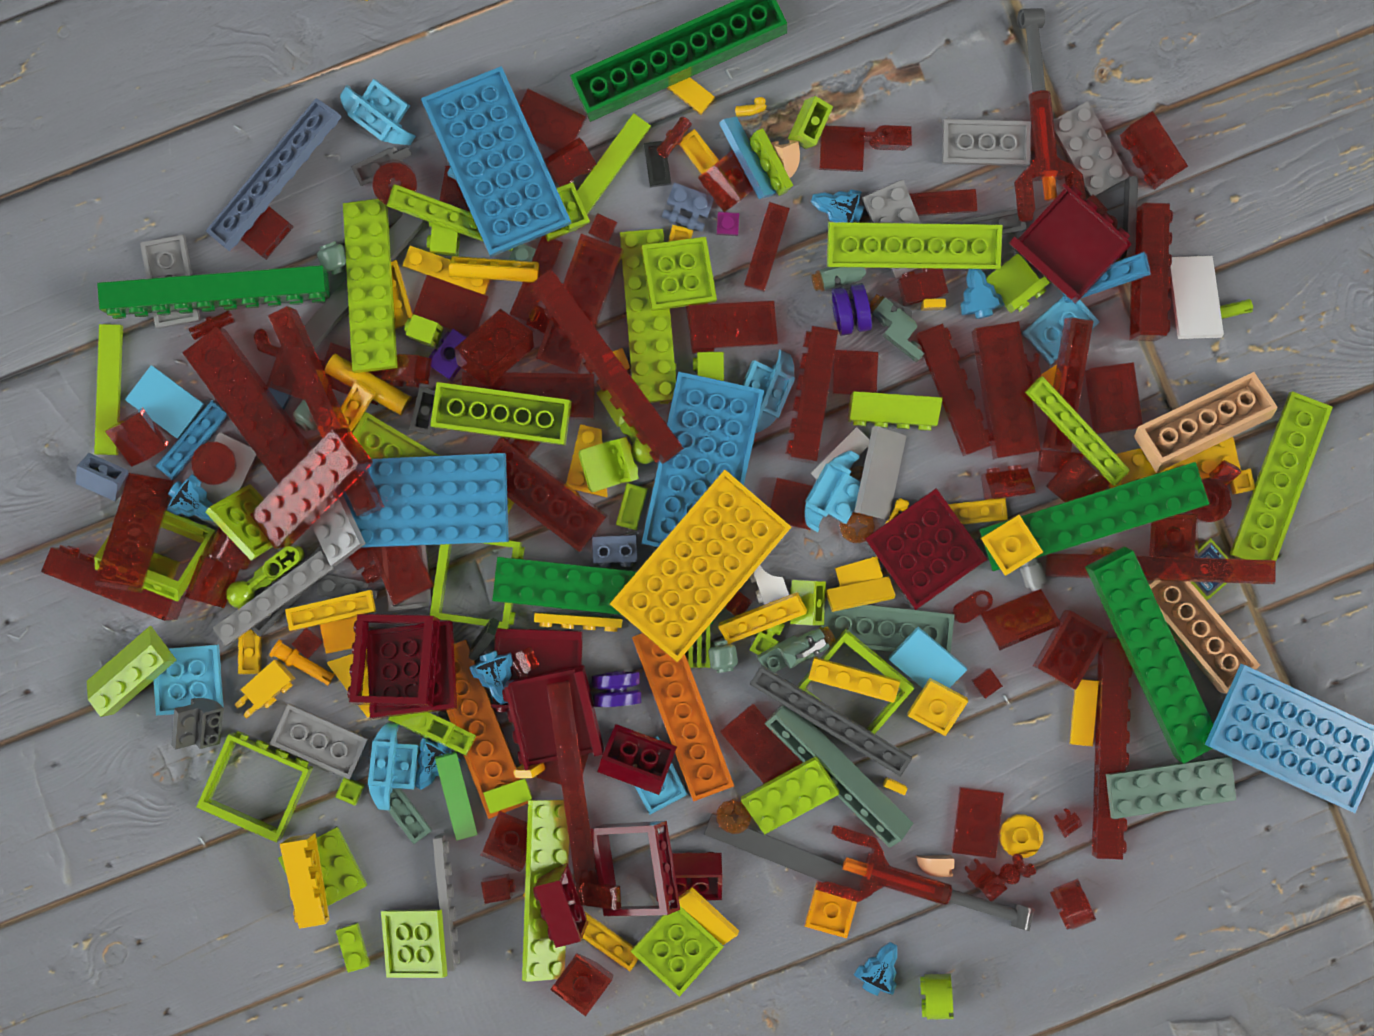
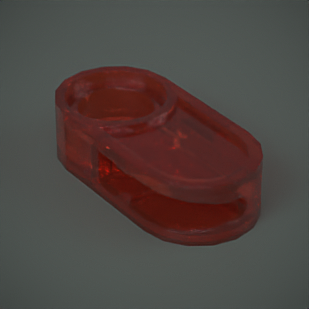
M978 590L953 607L952 614H955L954 619L960 623L970 622L992 606V595L985 590ZM980 594H984L988 599L987 604L983 607L978 606L976 603V598Z

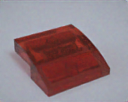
M1074 453L1046 487L1062 501L1068 502L1103 491L1111 483L1090 464Z

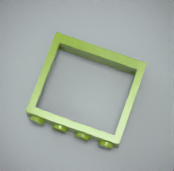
M133 498L95 555V569L178 602L214 545L215 530L208 528L207 525L193 522L187 517L175 515L167 509H160L148 502H142ZM137 518L202 543L179 581L112 556Z
M522 542L483 543L513 548L511 558L524 559L525 547H522ZM440 544L430 616H435L440 620L486 626L490 619L442 613L452 544ZM505 603L503 619L499 621L498 628L509 629L510 625H514L516 612H512L513 603Z
M845 629L822 655L821 659L830 660L845 642L882 674L900 680V690L897 692L895 702H888L866 728L875 734L914 690V686L873 650ZM809 671L798 683L797 687L817 698L806 689V686L812 681L808 679Z
M240 731L230 733L226 738L196 808L277 843L282 839L313 767L308 765L309 762L299 757L296 759L289 757V753L277 748L275 751L269 748V744L264 741L256 740L255 742L248 739L249 735ZM236 743L302 771L278 828L212 799Z

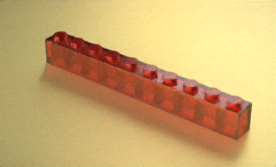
M552 269L548 270L531 283L530 286L533 290L530 293L537 303L542 301L546 307L543 311L550 320L555 319L557 321L559 333L563 338L568 336L572 342L570 347L577 356L582 355L585 359L583 363L590 374L594 372L599 378L596 381L603 392L608 390L612 397L609 400L617 410L621 408L625 413L623 419L628 426L632 427L634 425L639 432L636 434L637 438L643 445L647 443L652 451L649 454L656 463L660 461L664 464L683 450L682 444Z
M286 306L268 315L356 516L366 517L384 508L297 309Z
M1098 637L1097 681H1099L1095 728L1092 856L1096 859L1123 860V854H1126L1127 844L1124 840V832L1127 831V819L1111 818L1106 774L1126 771V766L1129 765V753L1126 752L1127 744L1130 742L1127 722H1130L1131 711L1128 709V700L1131 699V687H1128L1129 678L1132 676V666L1129 665V660L1119 639L1114 637Z

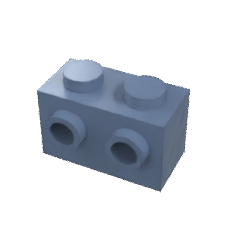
M88 453L77 465L76 484L116 502L127 489L129 470Z
M637 535L592 537L593 563H598V567H611V563L620 562V567L633 566V562H638Z

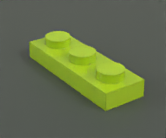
M764 129L757 130L749 139L750 146L757 154L762 169L770 178L772 188L779 196L786 194L793 187V184Z

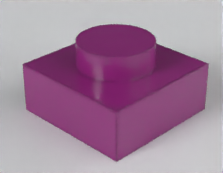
M718 212L716 235L738 236L739 213Z

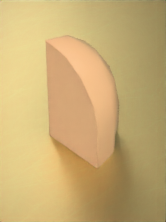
M789 140L788 144L779 145V141L772 142L774 150L789 178H791L800 162L799 141Z
M951 855L916 856L918 865L926 874L934 877H953L954 858Z

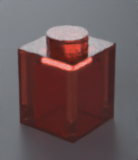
M509 874L483 878L481 881L485 904L509 900L512 898L513 892L516 891L514 879H510Z

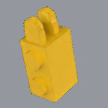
M279 659L273 660L241 689L245 695L235 703V707L238 709L250 700L254 705L245 711L243 716L247 719L258 709L263 707L267 709L277 701L275 697L280 692L284 694L292 688L293 684L291 682L296 678Z

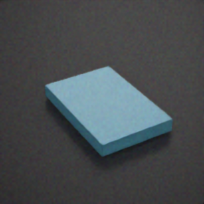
M1062 297L1021 334L1049 365H1052L1100 321L1081 300L1076 304L1073 301L1066 303L1064 297Z
M152 365L125 399L177 439L182 436L205 406L203 402Z
M917 627L888 657L889 661L922 688L929 678L950 688L967 671L965 665L920 627Z
M672 762L659 795L635 786L650 815L688 795Z

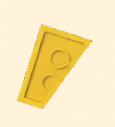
M580 424L565 488L608 498L607 488L596 492L589 491L578 455L582 449L603 443L602 429Z
M367 649L362 696H369ZM353 654L326 662L347 691L348 687L351 686L349 670L351 664H353ZM358 705L367 718L370 717L369 705Z

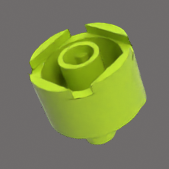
M951 973L924 974V977H920L921 995L926 996V999H921L922 1017H927V1020L954 1019Z

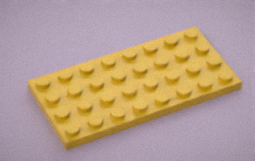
M724 470L611 601L610 605L678 662L791 529V526L729 472Z

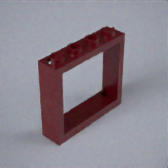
M357 614V620L354 622L355 642L352 644L353 664H351L349 670L351 686L348 687L347 691L349 702L355 705L433 707L440 619L428 615ZM369 623L424 624L418 697L362 696Z
M667 821L603 824L590 829L604 916L669 915L680 910ZM648 832L659 906H619L609 834Z

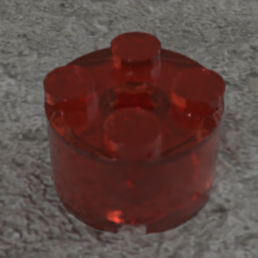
M388 160L382 163L374 174V193L385 205L388 203L392 186H390L392 178H395L396 181L400 180L399 186L415 192L417 190L415 171L405 162Z
M1201 479L1209 505L1184 512V514L1192 521L1198 523H1210L1223 519L1229 513L1232 506L1229 488L1217 479Z
M219 527L208 548L207 557L217 562L220 560L226 563V567L235 572H238L239 569H248L252 560Z
M1078 878L1053 888L1054 891L1050 892L1057 909L1062 908L1063 910L1059 914L1067 930H1074L1096 920Z

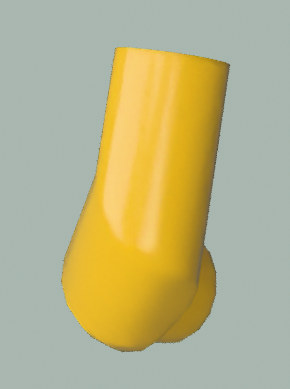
M755 98V104L736 106V116H753L764 112L767 107L765 105V98Z

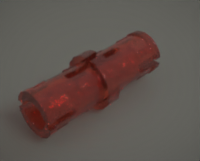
M683 116L680 117L675 126L667 131L666 138L657 148L659 155L668 158L675 146L682 142V137L692 126L689 119Z
M227 310L213 318L207 317L206 321L189 327V332L194 333L191 336L194 340H197L211 332L213 334L218 332V329L235 323L234 317H230L233 316L230 310Z

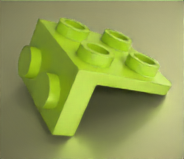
M1020 254L1013 256L1001 266V269L995 270L986 278L987 283L994 286L996 293L1001 294L1004 306L1010 313L1016 309L1019 312L1030 304L1027 300L1033 296L1036 299L1047 291L1045 286L1050 283L1045 276L1039 279Z
M627 437L611 440L579 451L578 455L589 491L596 492L620 483L639 479L637 474L638 467L633 460L632 447Z

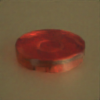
M220 442L202 444L192 457L194 475L201 482L208 485H219L227 482L236 470L234 452L227 445Z

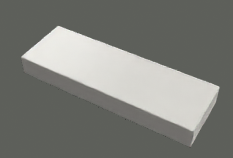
M856 427L810 474L817 480L825 464H828L833 458L847 451H853L860 455L869 446L870 439Z

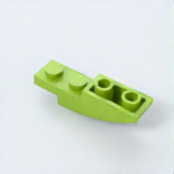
M429 712L393 716L388 719L467 756L476 738L475 734Z

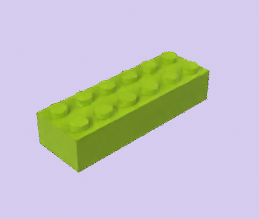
M436 382L430 426L439 429L566 446L571 401Z

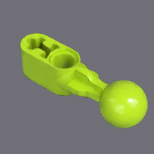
M615 381L596 392L616 426L631 439L633 443L631 446L633 458L641 464L653 462L659 453L658 444L653 438L642 434L636 414Z
M298 545L287 546L256 570L254 577L250 580L232 583L226 593L230 605L240 609L254 599L255 592L258 589L268 587L278 578L283 577L299 565L305 558L304 550ZM291 552H295L294 559L286 562L283 560L291 556ZM273 563L279 566L278 574H274L271 570Z

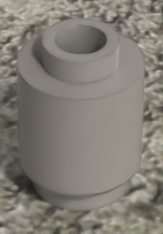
M1035 558L1022 565L1020 571L1025 587L1031 588V591L1044 588L1043 583H1046L1047 580L1041 562H1038V559Z

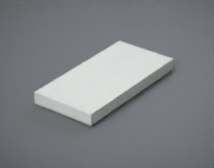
M1213 256L1169 257L1167 262L1178 339L1222 338L1224 332Z

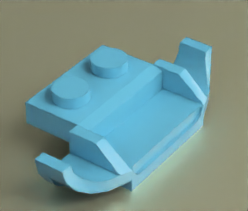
M376 79L372 80L363 96L355 93L350 86H345L340 94V98L350 118L381 141L392 144L411 145L416 136L403 129L402 125L399 124L409 109L410 104Z
M780 349L777 363L772 368L752 360L742 384L743 386L764 390L755 433L766 429L779 418L795 380L792 356Z
M847 451L833 458L828 464H825L805 500V521L809 528L818 532L822 518L827 515L843 524H847L855 509L861 483L850 476L851 471L849 470L852 464L859 459L860 456L853 451Z
M387 722L372 742L368 786L372 799L379 810L390 811V793H392V789H415L419 746L398 744L397 731L400 725L393 722Z

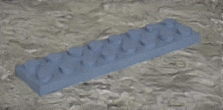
M316 98L207 228L206 232L224 248L231 251L239 243L245 232L253 226L260 214L266 211L270 202L280 194L285 184L295 176L300 166L309 159L314 149L323 142L324 137L337 125L342 116Z

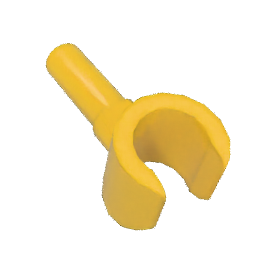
M902 498L896 500L893 512L885 524L896 517L899 510L904 511L908 508V500Z

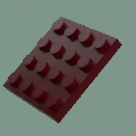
M937 488L865 538L915 610L988 560Z
M440 621L433 707L369 705L370 718L376 719L457 709L452 621ZM424 624L368 631L367 664L369 696L418 697Z

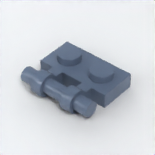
M674 182L667 200V205L673 206L674 209L672 212L664 209L662 218L668 219L672 224L679 223L687 226V229L703 232L705 224L699 222L698 218L700 216L708 219L715 197ZM684 210L692 213L691 219L679 215L680 211Z

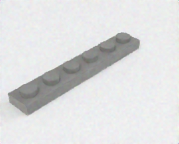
M320 550L213 627L214 631L224 645L228 646L331 572L335 567L330 566L326 555Z
M437 835L433 838L439 909H442L447 971H454L457 964H460V952L455 948V942H458L457 928L453 927V920L456 919L455 906H451L454 889L453 884H449V876L452 875L451 863L447 862L446 855L449 854L450 847L449 841H445V835Z

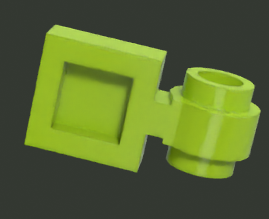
M782 623L767 629L766 634L762 631L759 632L749 650L759 655L777 645L779 640L773 638V635L779 636L785 624Z

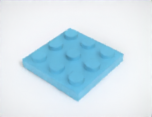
M219 645L168 648L177 661L153 680L156 716L174 714V708L191 705V699L193 698L211 699L221 704L224 708Z

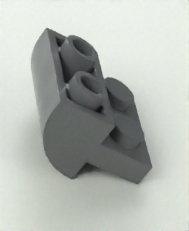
M207 698L191 699V705L174 708L171 742L173 748L176 750L196 744L199 749L220 744L224 710L222 705Z

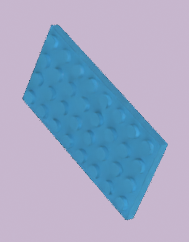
M502 66L421 98L490 257L571 224L568 213Z
M678 371L641 544L659 547L724 470L744 485L764 390Z
M505 453L333 461V473L336 482L366 543L362 547L509 542Z
M1240 664L1205 745L1341 808L1356 813L1374 772V725L1253 668Z

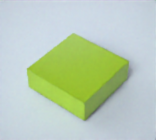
M344 777L335 797L356 806L365 785Z

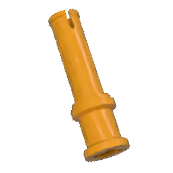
M279 639L269 654L270 657L275 656L284 661L286 666L291 667L293 665L329 686L332 678L335 676L334 673L299 654L298 649L295 648L293 650L283 644L282 640Z

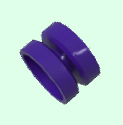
M864 284L851 285L849 296L844 287L833 288L831 290L832 309L840 336L852 334L854 324L859 332L870 331L872 329L871 312Z
M611 671L605 672V674L592 675V687L595 689H606V691L593 695L594 707H617L642 703L641 691L627 689V687L640 684L639 672Z

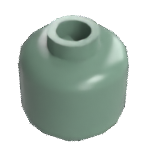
M334 241L319 247L320 250L317 252V258L320 265H323L326 269V272L331 271L332 275L345 271L343 267L346 266V253L342 244H337Z
M316 399L312 401L303 400L293 413L295 425L306 432L317 430L326 417V413L323 410L324 405Z
M727 640L714 642L715 647H711L708 650L711 668L717 670V673L734 671V667L738 665L735 645L728 644Z

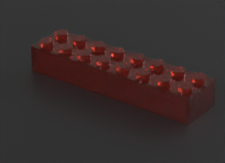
M216 326L182 352L285 494L295 493L299 487L326 468L226 329Z

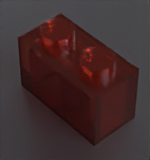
M580 137L543 159L559 187L572 183L575 180L574 178L580 174L585 175L592 171L593 166L597 165Z
M270 206L265 212L260 214L257 218L258 220L245 232L244 237L241 239L266 260L294 227Z
M924 268L923 272L915 274L914 271L902 274V278H899L897 281L903 306L920 303L924 299H936L949 293L942 268Z
M397 354L398 368L383 370L382 380L390 381V385L396 387H403L404 383H406L407 387L419 388L420 384L429 385L432 359L419 355Z

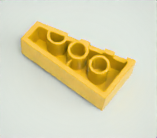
M316 833L289 837L280 843V849L289 883L290 897L295 909L293 912L294 921L298 923L299 929L324 925L330 918Z

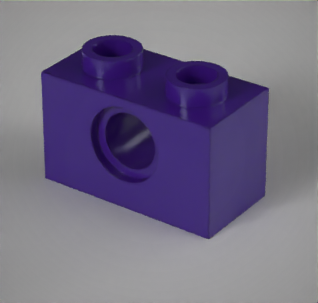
M454 329L451 332L447 331L441 339L442 345L438 350L434 349L428 358L430 360L428 365L450 381H453L477 347ZM455 349L456 356L450 360L446 359V351Z

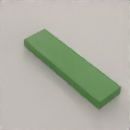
M457 752L436 756L435 761L456 841L478 835Z

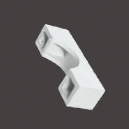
M760 565L750 576L751 582H756L758 587L755 594L759 604L763 602L765 605L789 595L783 577L768 574Z

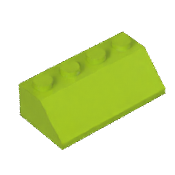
M854 391L849 397L848 422H853V426H866V423H875V426L881 428H888V424L897 425V429H910V426H918V430L931 431V427L938 425L942 397Z
M152 626L146 628L87 680L88 701L100 717L117 713L177 661Z

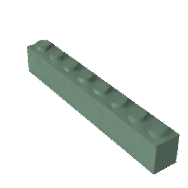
M784 705L778 707L765 722V725L802 762L816 756L838 788L839 795L837 796L889 848L900 842L914 823L812 722Z

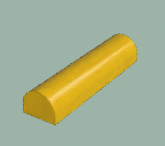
M452 256L449 264L450 277L538 283V262Z
M337 354L330 358L324 372L351 388L357 380L362 381L377 392L372 400L401 416L412 399V396L369 372L354 373L352 371V363Z

